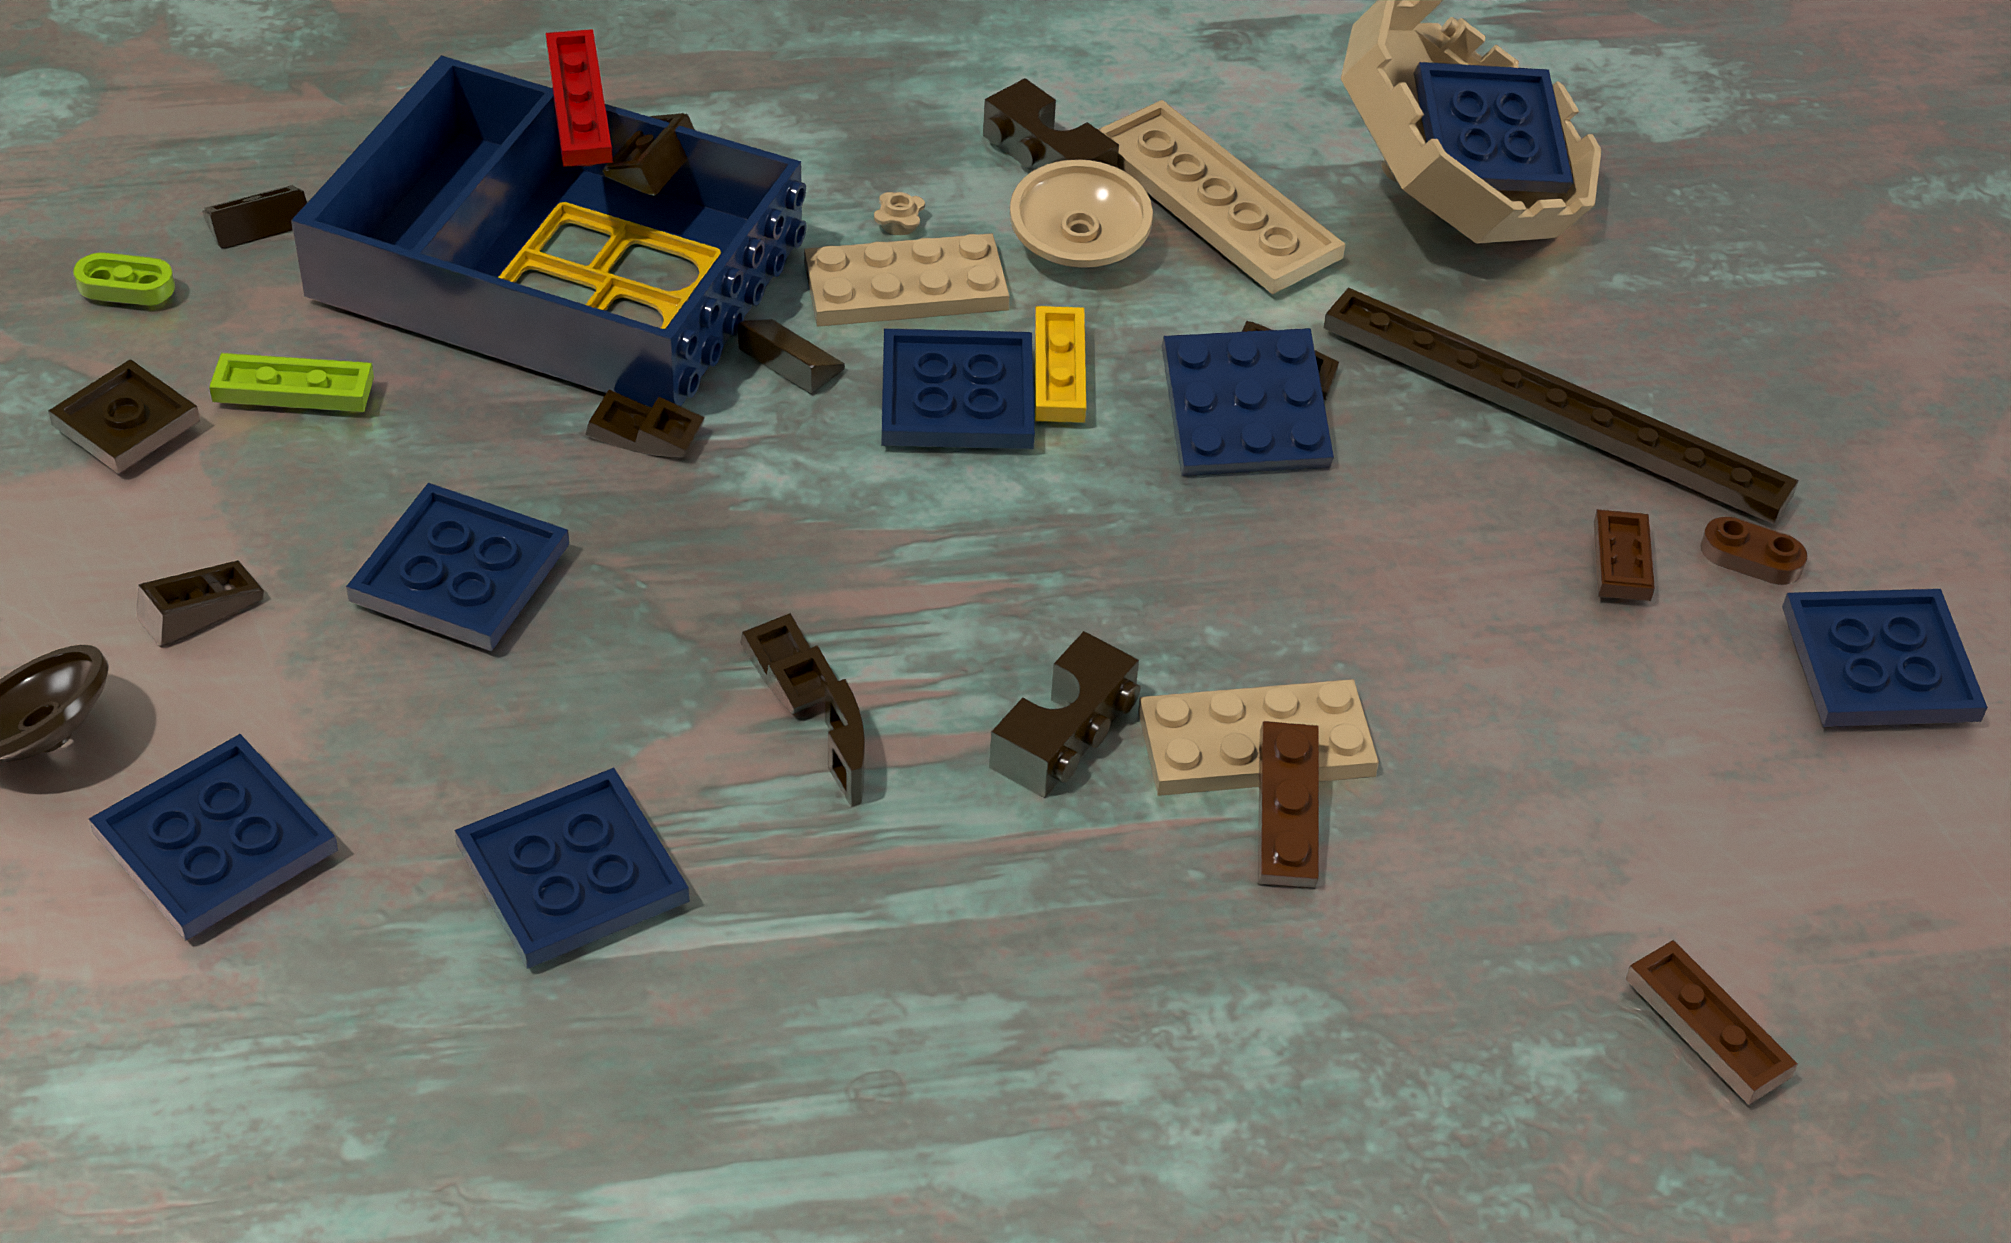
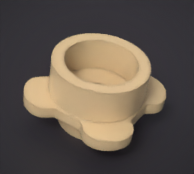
M903 192L884 193L879 197L881 207L874 212V220L887 233L893 235L910 234L920 224L918 214L919 211L924 210L925 201L919 196H910Z

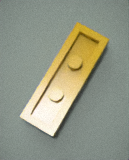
M1036 306L1035 421L1085 423L1084 308Z

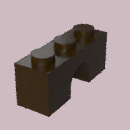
M1024 78L985 99L983 136L1029 170L1034 171L1047 164L1064 160H1091L1117 168L1119 144L1088 122L1072 130H1054L1056 99L1028 79Z
M1083 631L1053 665L1051 701L1063 706V708H1044L1022 697L991 731L989 768L1043 798L1059 782L1066 783L1075 773L1080 758L1090 747L1097 748L1107 736L1114 719L1120 713L1127 714L1135 705L1141 690L1140 685L1137 684L1139 659Z

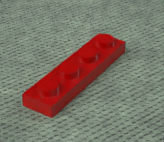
M593 29L546 33L547 53L563 167L613 163L612 146Z

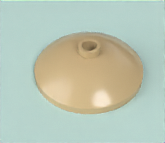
M1064 160L1047 164L1032 171L1016 186L1010 201L1011 226L1023 245L1048 261L1068 267L1092 268L1120 261L1133 254L1142 246L1152 226V204L1143 186L1126 172L1114 166L1091 160Z

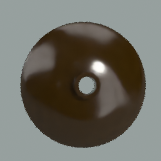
M75 645L61 648L31 660L0 679V763L23 760L42 752H52L63 746L71 738L72 732L87 718L105 687L109 665L97 647Z

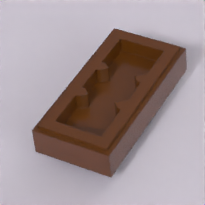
M1597 509L1594 518L1598 596L1651 601L1655 586L1649 514Z

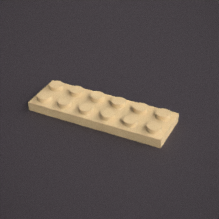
M1160 100L1098 129L1119 144L1118 169L1136 179L1148 194L1272 295L1343 259L1345 243L1165 101Z

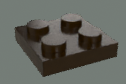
M131 359L48 410L52 426L118 474L200 421L197 405Z

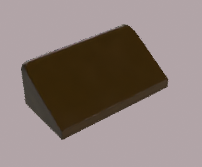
M678 113L649 116L669 122V125L656 139H654L652 134L644 135L642 131H636L612 158L613 163L606 164L603 169L605 176L645 194L657 195L688 159L675 133L678 126L695 130L688 114Z
M289 185L204 208L202 213L217 245L220 248H228L293 230L291 220L307 204L303 190Z
M773 319L745 320L738 324V349L811 394L845 369V363Z

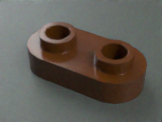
M1719 517L1711 520L1705 528L1700 545L1703 555L1713 564L1777 585H1787L1796 582L1801 577L1807 561V551L1797 539L1735 517Z

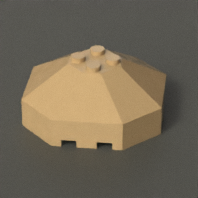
M1377 0L1352 26L1340 79L1384 158L1381 166L1389 179L1397 182L1402 190L1475 243L1557 238L1595 206L1601 148L1593 134H1587L1582 139L1578 135L1570 120L1579 113V110L1565 86L1558 81L1552 86L1573 184L1567 193L1496 190L1448 155L1438 139H1430L1426 143L1422 122L1424 114L1419 106L1413 75L1419 62L1520 68L1518 67L1519 61L1498 45L1491 48L1483 57L1475 52L1485 42L1486 36L1463 18L1456 20L1454 17H1450L1443 27L1438 23H1420L1443 0Z

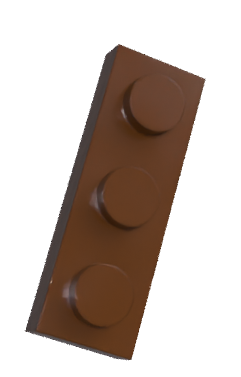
M1263 721L1259 739L1258 884L1315 889L1319 879V726Z
M1674 940L1630 965L1626 976L1628 983L1748 1105L1793 1077L1798 1063Z

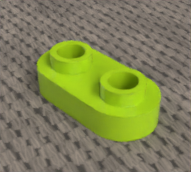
M93 253L81 258L73 269L79 293L89 299L154 306L168 299L175 290L170 265L157 258L114 253Z

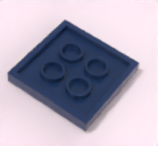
M1429 62L1418 63L1413 75L1419 106L1424 114L1422 122L1426 143L1430 139H1438L1448 155L1496 190L1547 193L1568 192L1573 184L1549 69Z
M884 328L881 446L1034 449L1032 332Z
M1311 328L1171 335L1163 337L1161 348L1181 476L1331 467L1334 455Z
M427 483L346 586L348 601L492 651L569 546L568 529Z
M1941 589L1794 592L1786 594L1782 609L1823 727L1982 722L1988 707Z
M241 734L89 818L92 832L185 941L338 851L335 835Z
M615 768L608 769L455 830L456 844L527 969L690 902L688 885Z

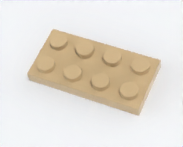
M993 233L804 249V265L817 327L1009 310V292Z
M1354 679L1139 698L1138 714L1158 796L1259 787V739L1263 721L1319 726V782L1376 777L1379 761Z

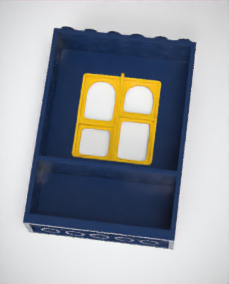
M441 55L291 220L304 297L605 393L610 389L649 407H653L658 397L681 406L687 397L692 398L696 394L701 377L709 366L714 367L718 363L724 345L731 336L738 334V324L744 321V317L751 307L760 304L765 288L771 279L778 277L782 273L786 258L793 248L798 249L803 243L807 225L806 221L802 220V205L806 196V184L802 183L801 161L678 126L675 133L688 159L657 195L645 194L606 177L603 169L607 163L592 166L577 165L563 167L552 88ZM605 104L612 146V158L636 131H642L644 135L652 134L654 139H656L669 125V122ZM565 223L576 224L611 236L593 261L587 266L540 252L558 228ZM641 244L692 261L698 268L699 275L688 287L680 290L665 291L610 274L609 271L630 245ZM537 270L592 287L596 291L584 305L515 282L523 272ZM627 298L657 309L663 316V324L661 328L607 312L606 310L614 300Z

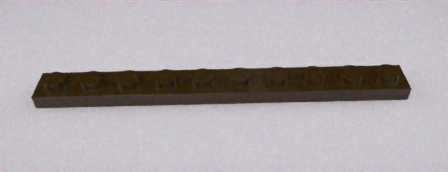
M1349 287L1325 315L1323 328L1774 525L1794 496L1799 481Z

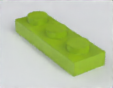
M221 353L209 389L212 402L364 412L374 380L372 363Z

